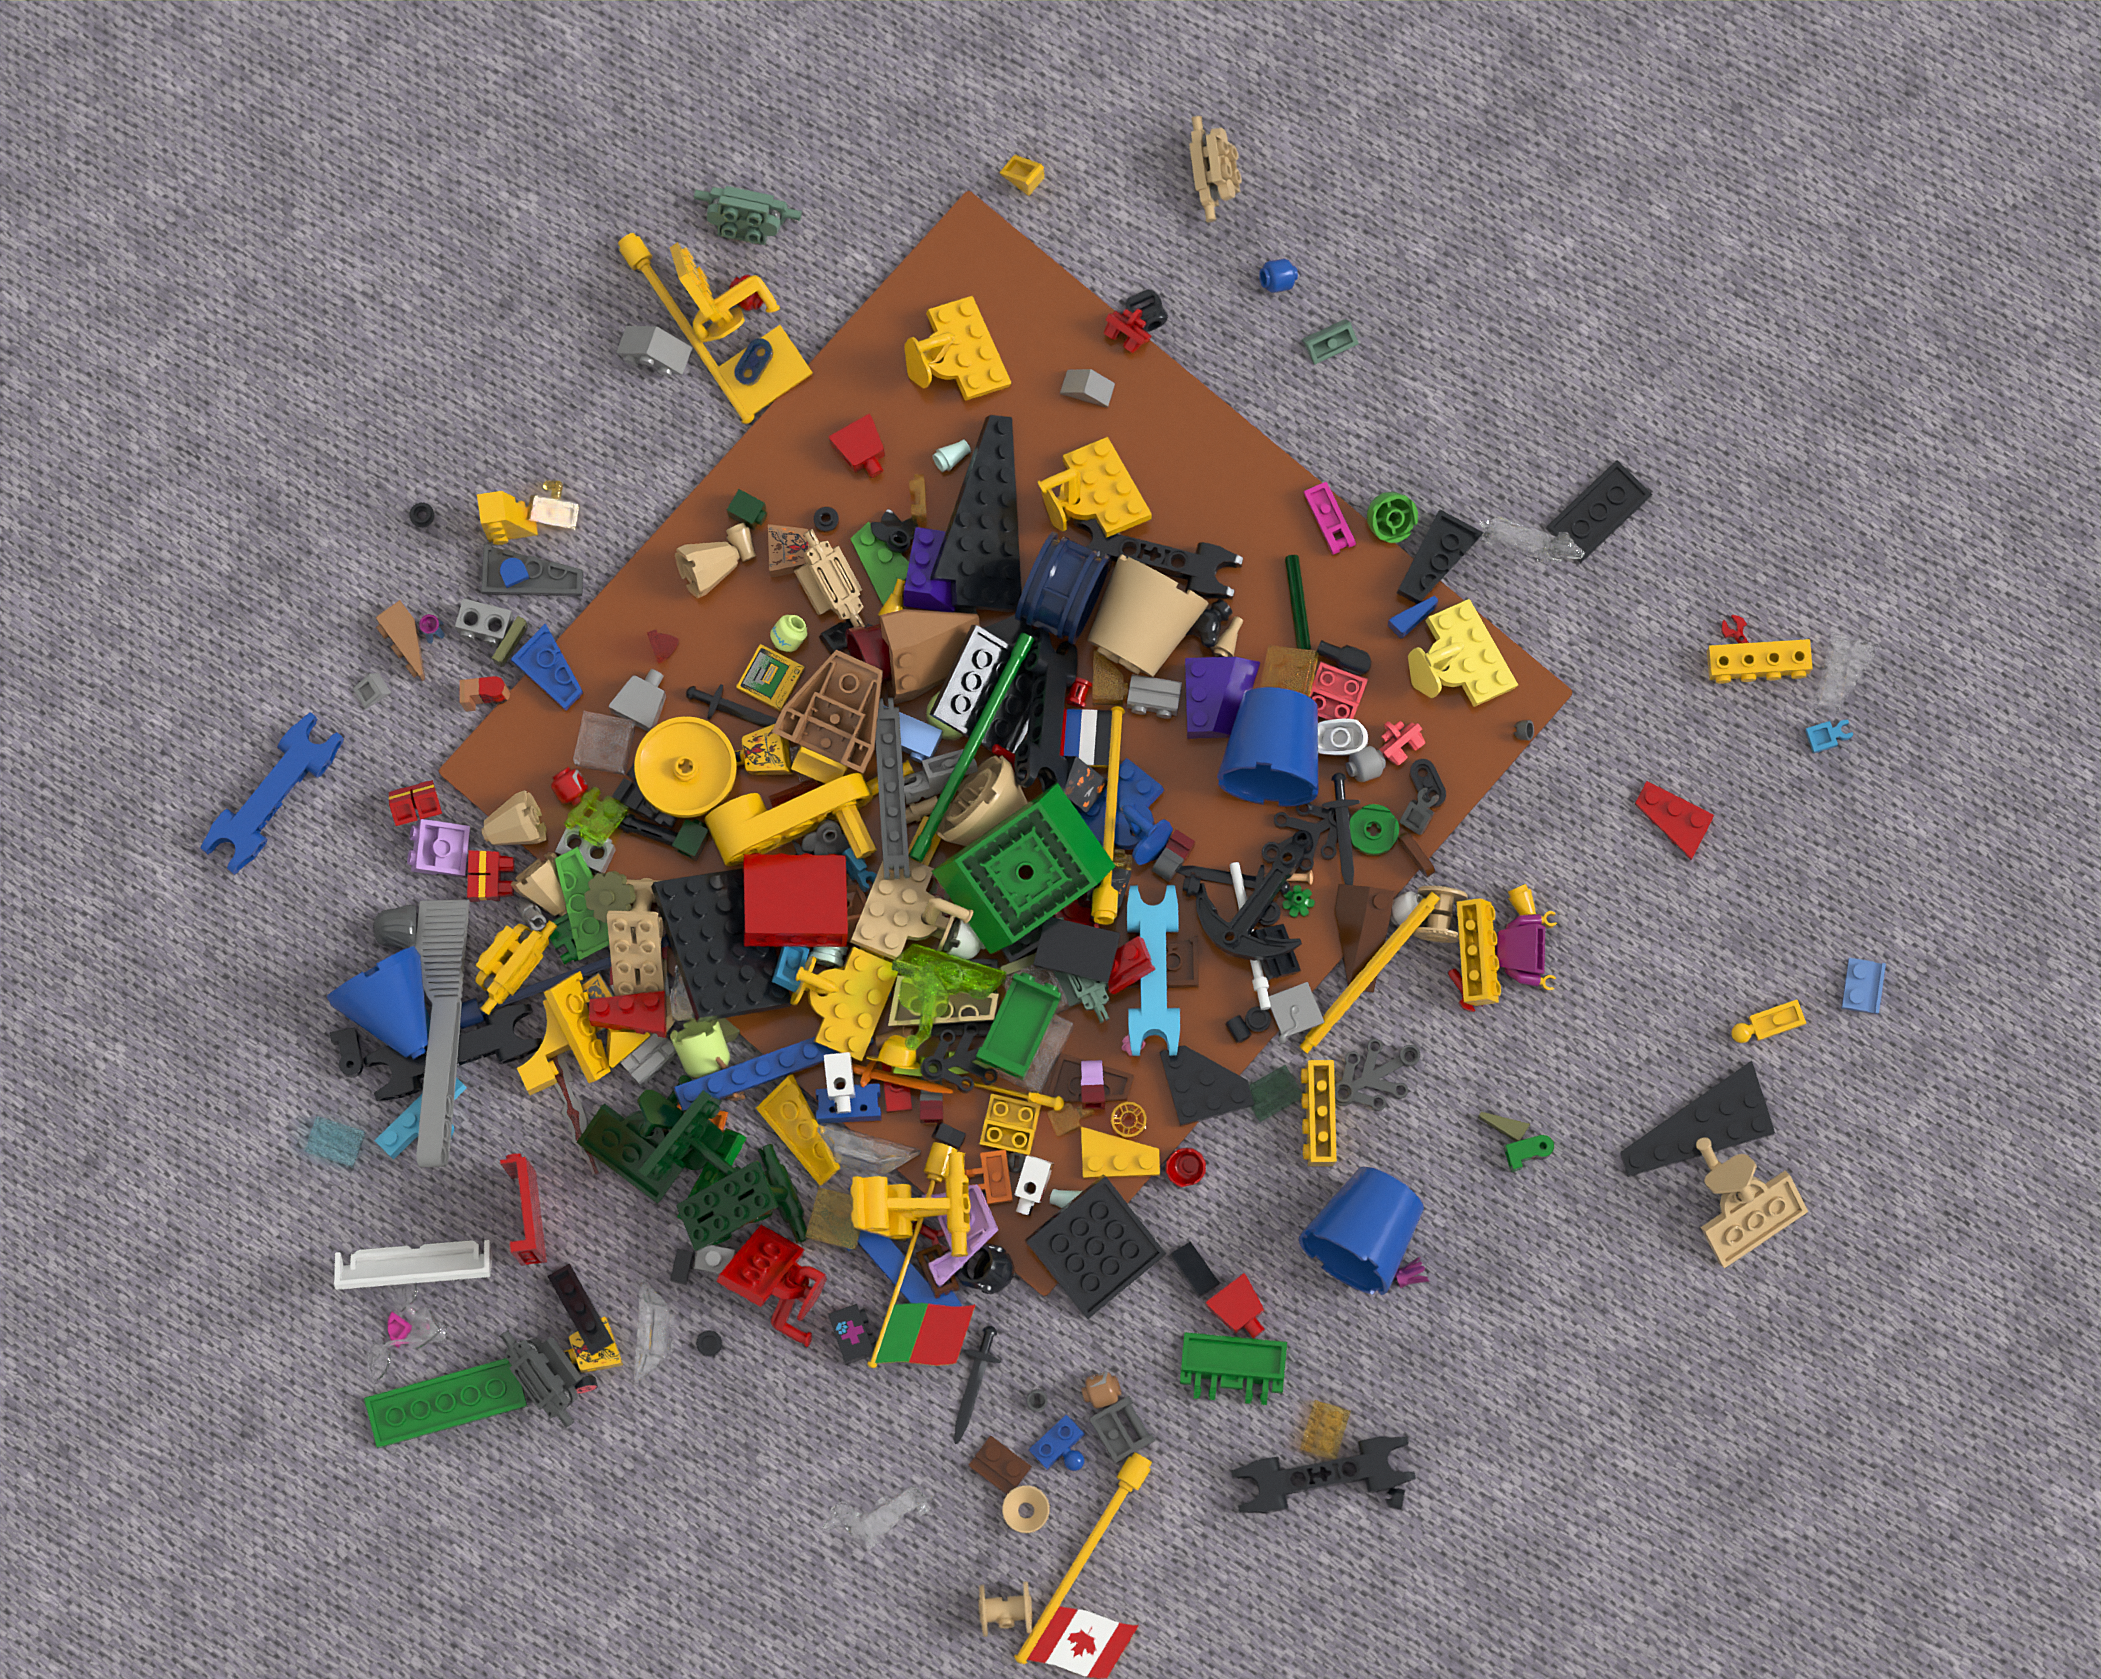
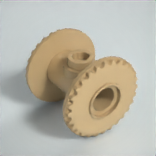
M1443 886L1419 887L1417 893L1426 898L1432 891L1440 900L1435 904L1434 910L1427 916V927H1418L1413 935L1432 942L1458 943L1459 933L1450 930L1453 903L1467 900V893Z
M1023 1582L1024 1595L1009 1596L1007 1601H1002V1597L985 1598L984 1585L979 1586V1614L983 1636L988 1637L987 1623L997 1622L1000 1628H1012L1017 1620H1026L1027 1633H1032V1604L1028 1582Z

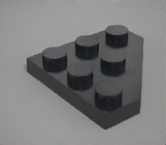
M1185 1045L1178 1047L1177 1056H1169V1050L1160 1052L1180 1126L1254 1106L1247 1079Z

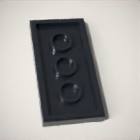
M1616 460L1548 524L1546 530L1582 563L1652 497V493Z

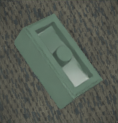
M1347 319L1302 339L1314 365L1359 344L1352 325Z

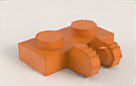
M1006 1149L980 1153L982 1168L965 1170V1175H967V1178L983 1175L984 1183L977 1185L982 1191H986L988 1205L1012 1202L1013 1197Z

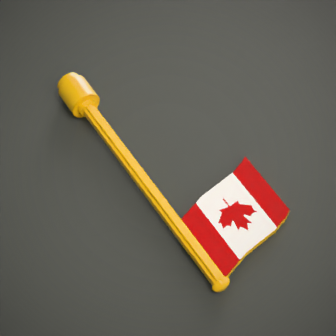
M1134 1452L1132 1457L1129 1456L1116 1476L1120 1480L1118 1490L1032 1629V1633L1029 1634L1018 1654H1014V1658L1018 1663L1027 1664L1026 1660L1047 1663L1086 1677L1107 1679L1139 1625L1118 1623L1085 1610L1059 1605L1128 1492H1132L1133 1489L1138 1491L1151 1471L1149 1467L1152 1462L1142 1455Z

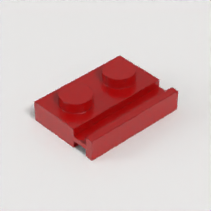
M1137 936L1117 949L1108 984L1110 993L1115 995L1156 970L1151 963L1152 959L1143 938Z

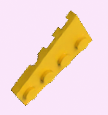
M581 971L546 990L544 994L588 1083H592L611 1070L602 1040L597 1039L596 1027L591 1026L589 1021V1010L587 1007L589 997L587 992L582 990L580 981L583 980Z
M793 1074L789 1075L756 1109L821 1186L841 1167Z

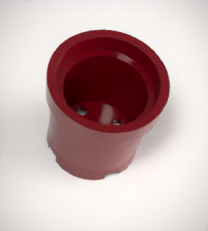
M881 624L865 628L857 626L846 629V643L850 656L883 670L882 685L883 681L892 677L889 646L882 638Z

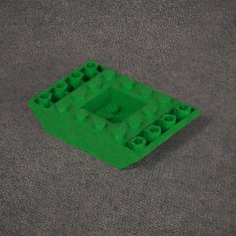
M1056 783L933 869L932 873L955 905L973 911L968 924L988 952L992 954L1013 944L1096 886L1116 865L1062 788ZM1029 865L1032 867L1033 873L1029 878L1024 879L1019 876L1018 871L1021 866Z

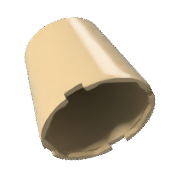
M1120 554L1087 641L1098 647L1097 651L1103 654L1104 657L1115 663H1120L1133 673L1138 675L1142 672L1154 677L1209 603L1191 590L1184 593L1177 589L1178 583L1160 572L1130 557L1126 559V556Z

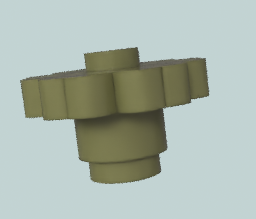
M610 871L607 874L598 873L589 880L590 890L585 893L586 907L594 910L595 919L607 923L608 911L632 910L630 904L635 902L636 896L633 885L626 884L627 878L624 874H619L617 871Z

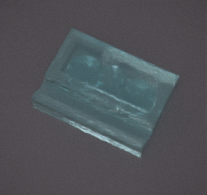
M316 1116L304 1151L354 1168V1163L358 1157L366 1132Z

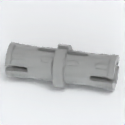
M526 898L518 900L517 903L519 905H516V908L521 913L523 921L527 924L529 923L534 930L543 929L545 924L542 922L546 923V919L541 915L540 908L535 904L533 905Z

